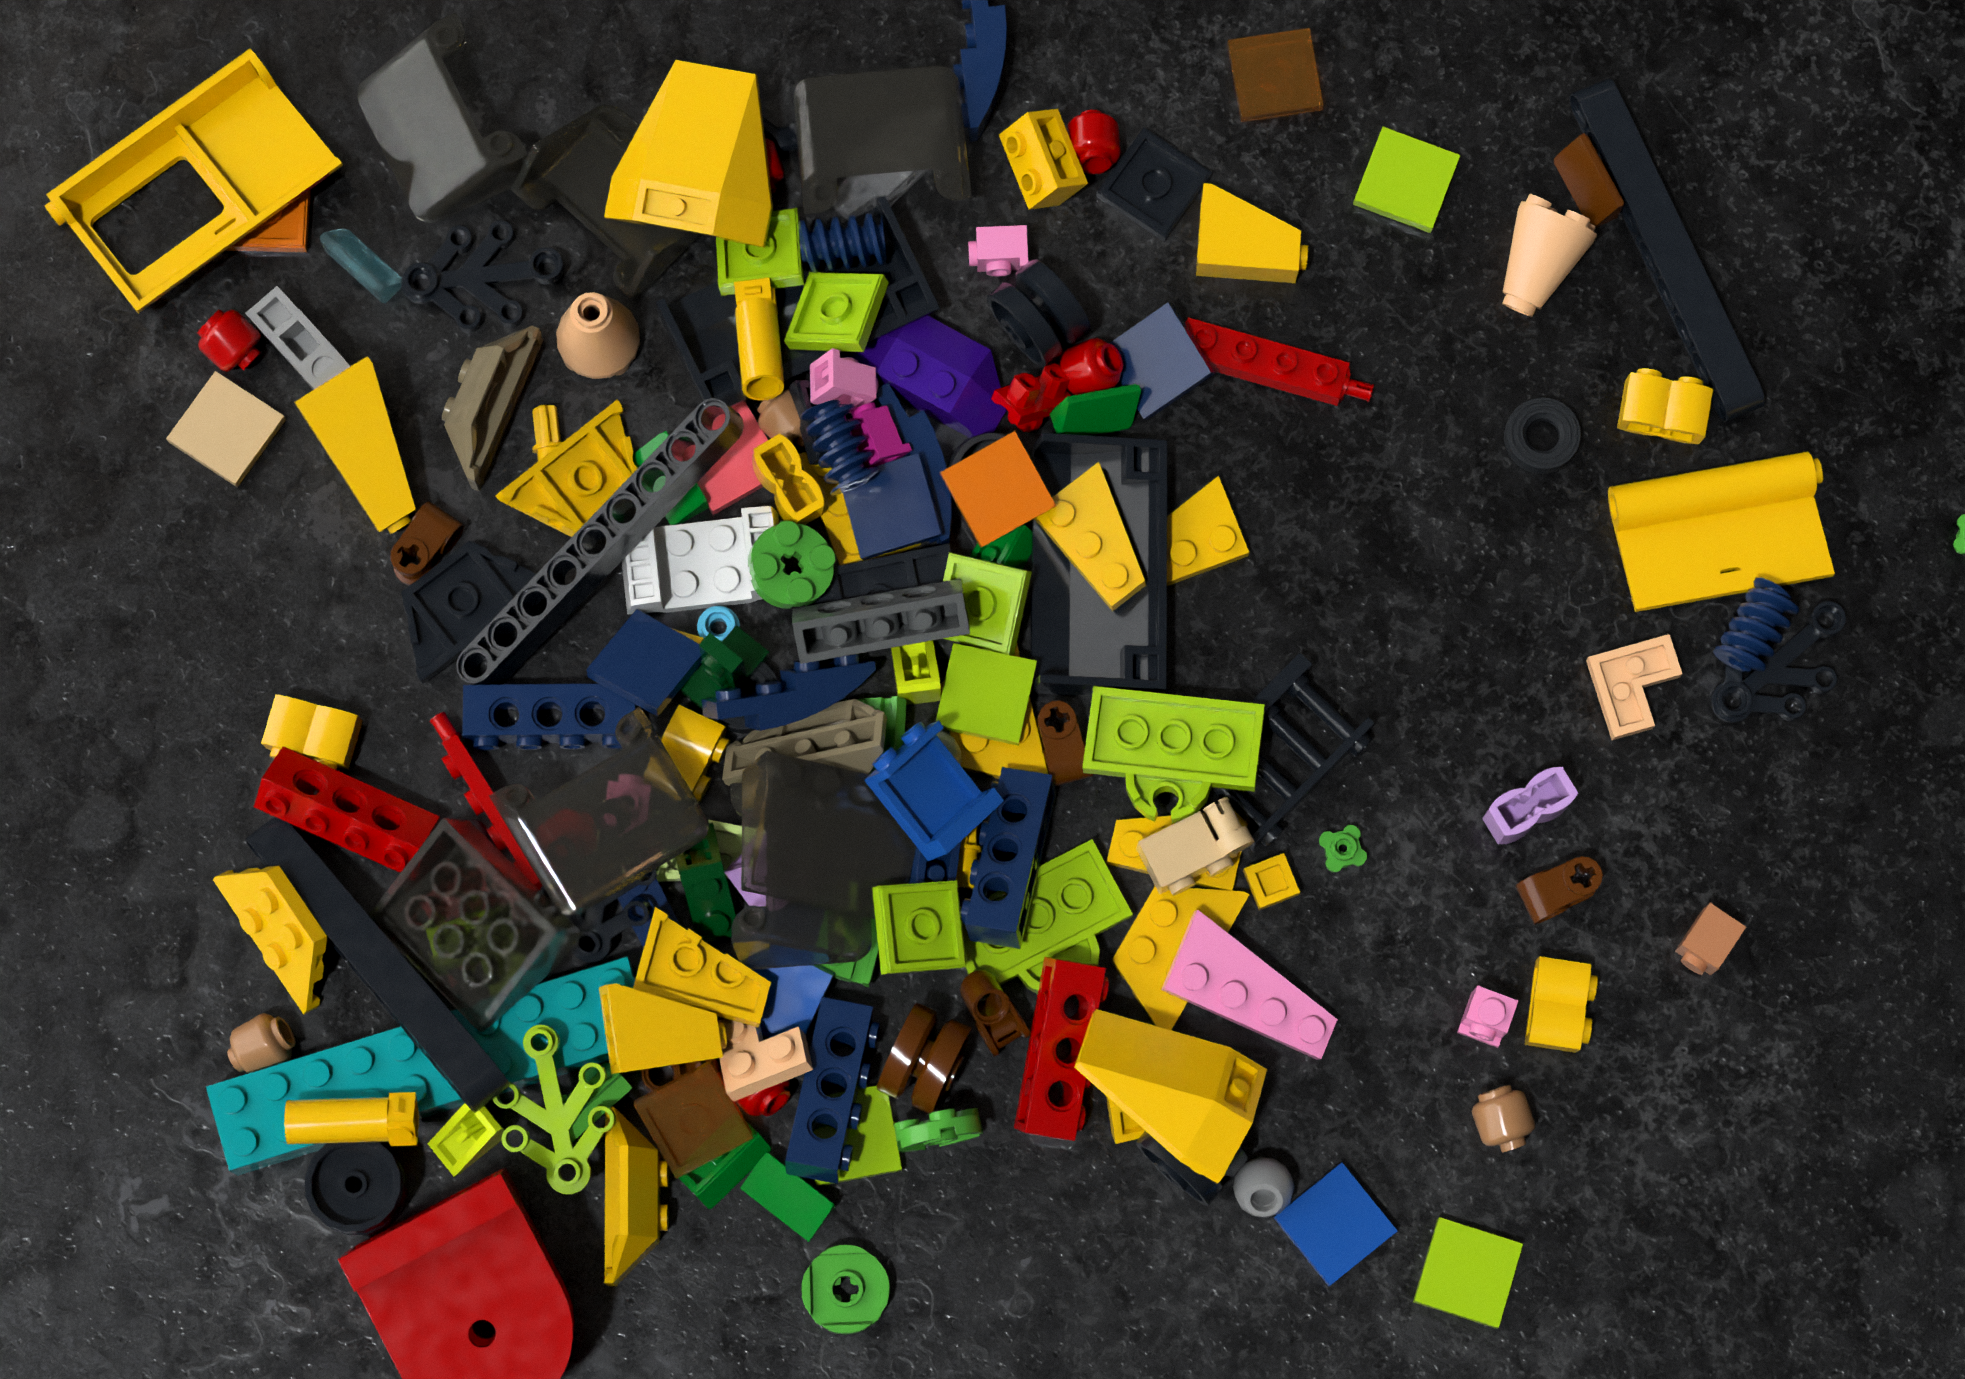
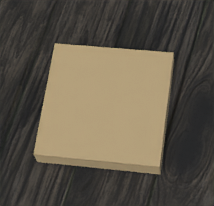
M215 371L166 439L170 444L238 487L284 424L286 418Z

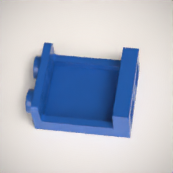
M939 720L927 726L919 722L901 736L904 744L896 751L890 748L881 754L872 763L876 770L864 779L927 861L948 854L1004 801L994 787L984 792L979 790L936 735L944 728Z

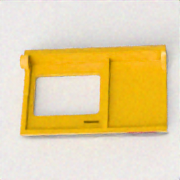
M249 48L47 193L46 196L50 202L44 207L59 226L65 222L70 226L139 314L272 216L329 177L330 174L342 167L343 164L338 157L334 156L278 88L266 67ZM180 160H186L224 205V210L220 215L140 273L131 275L94 231L93 224Z

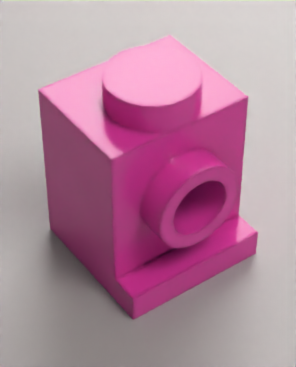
M872 402L851 411L852 418L849 420L860 419L861 424L851 431L852 435H866L867 440L857 447L858 450L872 451L873 456L864 462L865 467H874L900 459L912 451L909 443L902 444L897 426L891 417L887 405L876 408L875 403Z

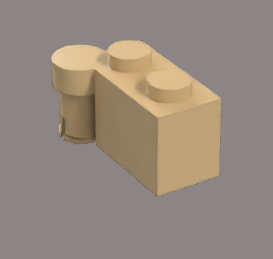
M1228 797L1219 799L1217 806L1213 802L1205 807L1203 811L1206 814L1204 815L1199 811L1138 841L1136 850L1159 894L1170 890L1172 895H1177L1194 886L1196 883L1193 878L1209 871L1211 876L1226 871L1234 865L1232 859L1237 857L1238 852L1255 842L1247 826H1241Z

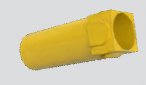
M770 277L734 282L737 305L735 318L742 391L745 396L753 400L773 399L784 390L775 287H771Z
M416 1092L389 1093V1097L287 1100L284 1114L287 1144L389 1142L390 1146L417 1145L419 1110Z

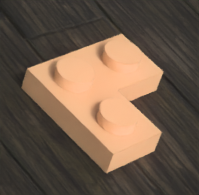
M1670 634L1593 655L1586 660L1612 740L1653 729L1655 724L1643 688L1680 678L1682 675Z
M725 1018L718 1021V1023L722 1022L726 1030L727 1046L722 1049L723 1057L719 1058L726 1093L733 1102L813 1070L806 1035L799 1026L763 1040L760 1025L755 1027Z

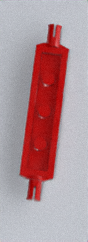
M1189 317L1185 322L1215 372L1335 406L1339 405L1345 395L1366 400L1367 402L1370 400L1374 384L1371 385L1350 379L1349 362Z
M445 712L437 714L430 720V723L436 729L443 741L442 745L448 753L441 760L454 780L461 776L465 780L470 790L463 795L477 816L485 812L493 826L486 829L496 847L500 850L507 847L515 862L508 866L521 887L530 883L535 893L540 895L542 885L548 880L547 876L460 740L462 738L461 733L456 731ZM554 885L548 887V891L553 897H561ZM547 905L551 914L558 912L556 906Z

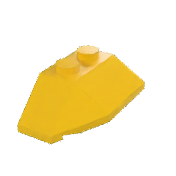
M612 1106L611 1109L616 1115V1123L610 1131L605 1132L604 1283L607 1286H617L659 1244L660 1231H668L669 1225L668 1204H660V1187H668V1160L660 1161L658 1149ZM605 1112L606 1127L610 1122V1117L607 1112Z

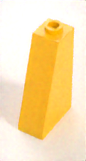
M367 356L294 403L377 531L381 532L387 528L389 533L392 534L411 522L408 514L416 508L374 366Z

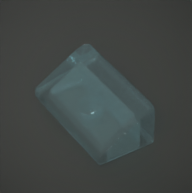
M332 230L324 232L320 236L325 252L381 303L384 302L386 304L401 288V277L350 230Z

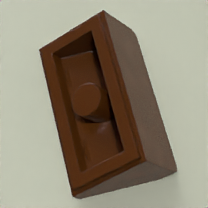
M1584 133L1578 136L1554 158V164L1581 214L1589 218V223L1597 228L1618 218L1624 201L1589 137Z

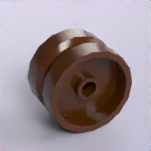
M916 1002L894 1043L876 1088L878 1091L897 1099L906 1092L913 1077L918 1080L911 1095L912 1106L930 1114L936 1111L945 1091H949L964 1059L963 1052L972 1028L951 1019L944 1024L934 1041L931 1037L938 1022L937 1012Z

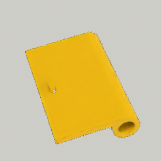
M1807 451L1609 487L1608 503L1635 612L1745 593L1749 589L1755 588L1753 581L1758 577L1770 580L1779 586L1833 577L1835 572L1814 498L1817 484L1823 482V471L1819 459H1813ZM1731 570H1738V571H1733V572L1721 573V572H1726V571H1731Z

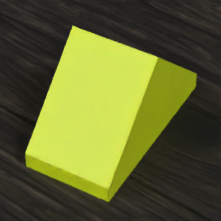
M933 640L891 648L897 696L906 699V705L940 701L941 685Z
M464 1103L427 1144L453 1177H456L502 1141L504 1129L485 1106L474 1113Z

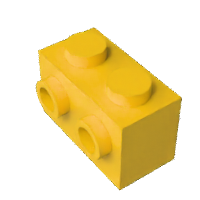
M1058 109L1027 112L999 134L1029 210L1059 206L1088 184Z

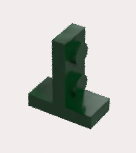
M737 625L722 642L709 633L698 645L702 665L681 688V693L702 709L701 699L716 697L715 690L731 687L742 688L770 654Z
M713 822L672 832L671 836L678 871L685 890L695 933L701 936V940L706 943L741 935Z

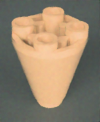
M1529 194L1526 201H1521L1517 211L1503 293L1506 296L1502 302L1506 307L1529 317H1533L1536 308H1542L1590 248L1597 236L1594 232L1596 227L1589 223V218L1571 210H1567L1565 216H1563L1551 207L1552 203L1532 194Z
M595 292L584 293L577 297L561 317L556 332L557 348L566 367L578 375L591 379L610 378L614 375L624 374L635 359L640 345L639 326L632 312L619 301Z

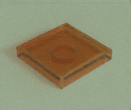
M1309 28L1228 40L1227 47L1241 122L1323 110L1324 105Z
M711 1060L634 1100V1107L676 1179L753 1139V1132L735 1101L733 1102L727 1095L725 1084Z

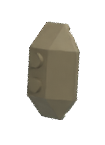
M529 326L477 348L472 360L466 359L461 367L458 382L462 384L456 398L449 397L445 404L442 420L445 421L444 426L471 489L477 491L481 489L543 343L540 328Z
M857 699L834 703L814 715L784 726L762 731L753 730L741 742L736 740L727 746L722 780L728 786L780 802L861 786L874 767L872 763L884 751L887 716L883 711L875 710Z

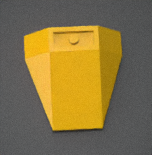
M675 60L612 175L604 218L645 226L650 224L715 236L725 241L765 248L773 210L758 75Z
M1098 1009L1091 1016L1074 1066L1176 1159L1190 1167L1194 1172L1204 1175L1217 1184L1226 1173L1253 1123L1267 1072L1266 1068L1231 1047Z

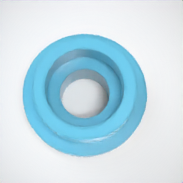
M713 606L701 614L698 619L697 630L699 637H703V639L711 633L722 642L736 625L740 627L737 615L731 609L724 606ZM718 621L727 625L726 631L720 635L714 634L711 631V626Z

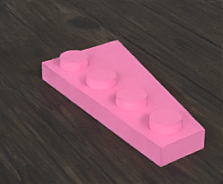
M1199 910L1193 912L1161 990L1316 1060L1322 1059L1338 1019Z

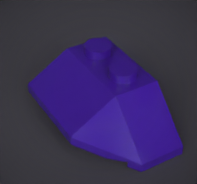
M928 315L867 343L864 352H848L844 357L854 358L861 364L876 367L878 388L889 383L900 401L919 411L924 410L926 415L968 438L986 433H995L1007 412L1005 407L995 404L991 400L994 390L1001 388L991 350Z

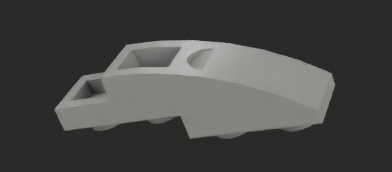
M278 286L245 313L313 390L350 367L338 351Z

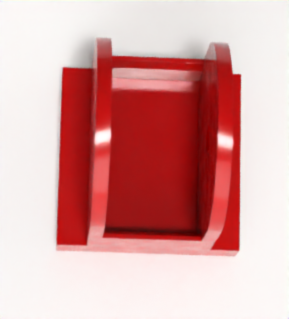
M506 1167L350 1248L338 1259L353 1291H357L402 1379H561L566 1369L574 1335L572 1301L567 1287L521 1200L522 1197ZM479 1320H486L494 1326L496 1334L489 1338H482L475 1333L473 1323Z

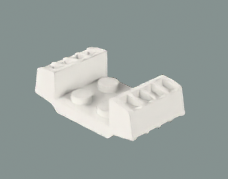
M772 506L741 508L742 517L654 527L622 560L627 614H633L636 609L643 613H669L710 608L713 606L745 604L761 600L762 598L754 590L751 583L752 577L748 567V555L758 537L768 528L780 523L779 513Z

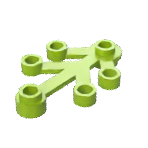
M535 1025L525 1033L523 1047L525 1052L536 1061L545 1108L521 1094L518 1086L512 1082H509V1087L514 1091L513 1101L505 1104L500 1100L499 1095L493 1101L500 1108L513 1109L550 1133L555 1152L532 1140L527 1129L520 1125L506 1128L501 1140L507 1150L511 1152L520 1151L547 1169V1180L554 1190L561 1194H575L583 1190L588 1184L591 1177V1167L587 1159L603 1134L614 1127L616 1115L607 1106L593 1108L588 1115L589 1127L574 1148L569 1130L595 1089L604 1085L607 1073L605 1068L598 1063H587L582 1066L579 1071V1082L565 1104H563L553 1057L560 1048L559 1034L551 1026ZM537 1034H544L548 1039V1046L542 1051L536 1050L533 1046V1039ZM591 1067L597 1068L601 1075L599 1082L594 1085L589 1084L585 1079V1073ZM601 1110L607 1112L610 1117L609 1124L604 1128L598 1127L594 1122L595 1114ZM513 1130H518L523 1134V1143L519 1147L512 1146L508 1141V1136ZM565 1164L573 1165L576 1170V1175L571 1181H566L561 1177L560 1170Z

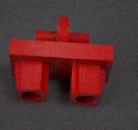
M1054 363L1045 366L1041 376L1038 377L1025 372L1014 375L1011 385L995 389L991 400L995 404L1002 405L1009 412L1008 420L1011 424H1016L1023 432H1031L1039 429L1043 418L1050 416L1052 410L1067 396H1071L1066 391L1071 379L1062 372L1058 364Z

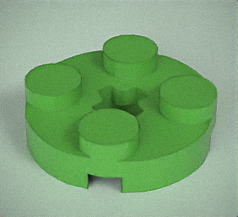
M785 520L765 530L755 541L748 555V567L754 590L766 602L779 608L791 609L792 607L807 606L814 603L827 590L834 574L835 553L833 549L828 546L826 540L817 531L793 521ZM793 556L799 561L798 565L801 568V573L793 571L790 575H787L783 572L785 564L780 559Z
M978 1108L955 1112V1109H946L930 1113V1120L919 1122V1119H911L893 1124L899 1152L926 1150L925 1146H947L967 1141L983 1134Z
M838 1245L828 1248L813 1260L804 1273L801 1291L805 1308L816 1324L830 1332L848 1335L862 1332L880 1319L889 1301L890 1286L886 1270L876 1257L858 1246ZM844 1277L850 1278L851 1285L858 1286L859 1288L858 1294L851 1295L850 1302H842L840 1295L833 1294V1286H839L841 1278Z

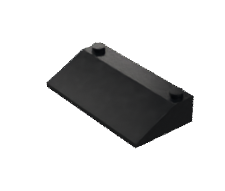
M885 195L877 199L876 207L855 218L859 226H863L867 213H871L876 225L880 224L881 217H883L887 252L886 264L880 266L875 255L872 254L868 267L863 268L858 256H855L851 269H846L841 258H838L834 271L828 269L824 260L821 261L819 269L820 273L883 274L889 282L867 343L940 310ZM848 221L841 224L843 228L847 227ZM805 262L803 267L804 285L809 272H812L808 262ZM715 282L668 305L664 298L656 301L657 313L702 400L720 399L730 407H733L750 399L742 391L735 309L737 307L735 294L721 296L718 282ZM804 285L775 289L784 382L810 371V364L828 352L819 350H791L784 342ZM840 351V356H841V355H844V354H846V353H848V352H847V351Z
M1042 433L1033 445V464L1051 497L1059 493L1097 462L1100 463L1145 579L1146 586L1112 612L1036 520L1032 519L1031 660H1036L1037 665L1030 693L1087 695L1093 694V686L1145 692L1166 690L1167 440Z

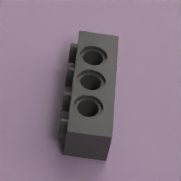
M961 579L793 608L792 625L800 664L970 634L969 618Z

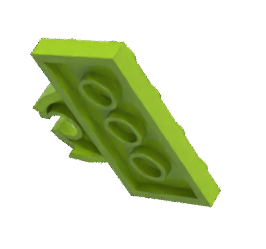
M1093 686L1082 767L1083 773L1125 777L1127 794L1134 808L1147 819L1154 822L1158 816L1157 808L1154 805L1155 797L1162 792L1175 794L1179 800L1177 805L1171 810L1172 824L1177 823L1200 811L1207 803L1212 787L1255 792L1265 704Z
M1093 839L1039 867L1021 949L970 941L966 926L962 924L966 958L965 969L968 975L978 970H985L992 973L1000 985L1019 977L1029 990L1038 994L1044 957L1098 966L1100 949L1096 936L1131 918L1133 913ZM1004 891L994 892L989 896L988 900L1000 901L1008 893Z

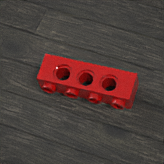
M283 746L263 775L254 804L256 809L409 877L413 876L431 846L440 818L438 815Z
M1044 957L1014 1129L1024 1133L1075 1141L1077 1131L1080 1132L1085 1121V1107L1082 1106L1084 1088H1089L1091 1082L1074 1066L1091 1016L1096 1009L1099 1010L1100 1002H1104L1107 996L1109 982L1108 978L1105 977L1106 968ZM1075 994L1079 1000V1009L1074 1016L1068 1018L1064 1012V1003L1069 996ZM1068 1038L1072 1046L1071 1053L1066 1059L1060 1061L1056 1055V1047L1062 1039ZM1061 1081L1064 1087V1094L1058 1102L1052 1104L1048 1097L1049 1088L1053 1083Z

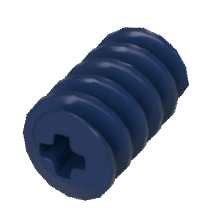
M867 213L863 226H859L855 216L849 215L846 228L842 227L838 217H833L830 230H826L821 219H816L813 232H809L804 221H799V239L803 267L805 262H808L813 273L819 272L822 260L825 261L830 271H834L838 258H841L846 269L852 268L855 256H858L863 268L869 266L872 254L875 255L880 266L886 264L887 252L883 217H881L880 224L876 225L871 213Z
M831 400L815 405L800 415L804 421H813L806 429L807 435L819 437L812 445L815 452H826L819 459L818 464L821 468H832L824 477L826 483L838 484L831 490L830 495L832 496L853 490L869 482L870 478L879 472L878 467L864 466V462L873 456L872 451H859L857 448L867 440L866 435H852L851 431L861 424L860 419H846V415L855 408L854 404H841L839 400Z
M1758 577L1753 581L1755 588L1749 589L1745 595L1746 603H1741L1737 609L1739 617H1734L1730 621L1729 628L1731 631L1724 632L1721 637L1722 645L1716 646L1713 651L1721 662L1743 672H1750L1751 669L1765 671L1767 666L1758 658L1759 655L1773 657L1775 654L1774 650L1766 644L1767 641L1780 643L1783 640L1782 635L1775 630V627L1788 629L1791 626V622L1783 613L1797 614L1800 610L1791 601V596L1782 587L1770 580Z

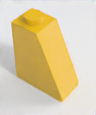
M1204 183L1200 206L1196 276L1296 283L1299 270H1306L1308 245H1300L1301 230L1213 184Z
M616 983L599 987L611 1074L723 1057L722 1049L727 1046V1036L724 1024L722 1022L718 1023L716 1013Z

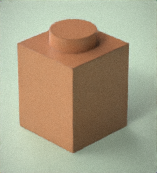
M1709 903L1702 909L1675 952L1683 956L1681 962L1693 972L1700 975L1706 972L1712 975L1719 969L1746 926L1712 903Z

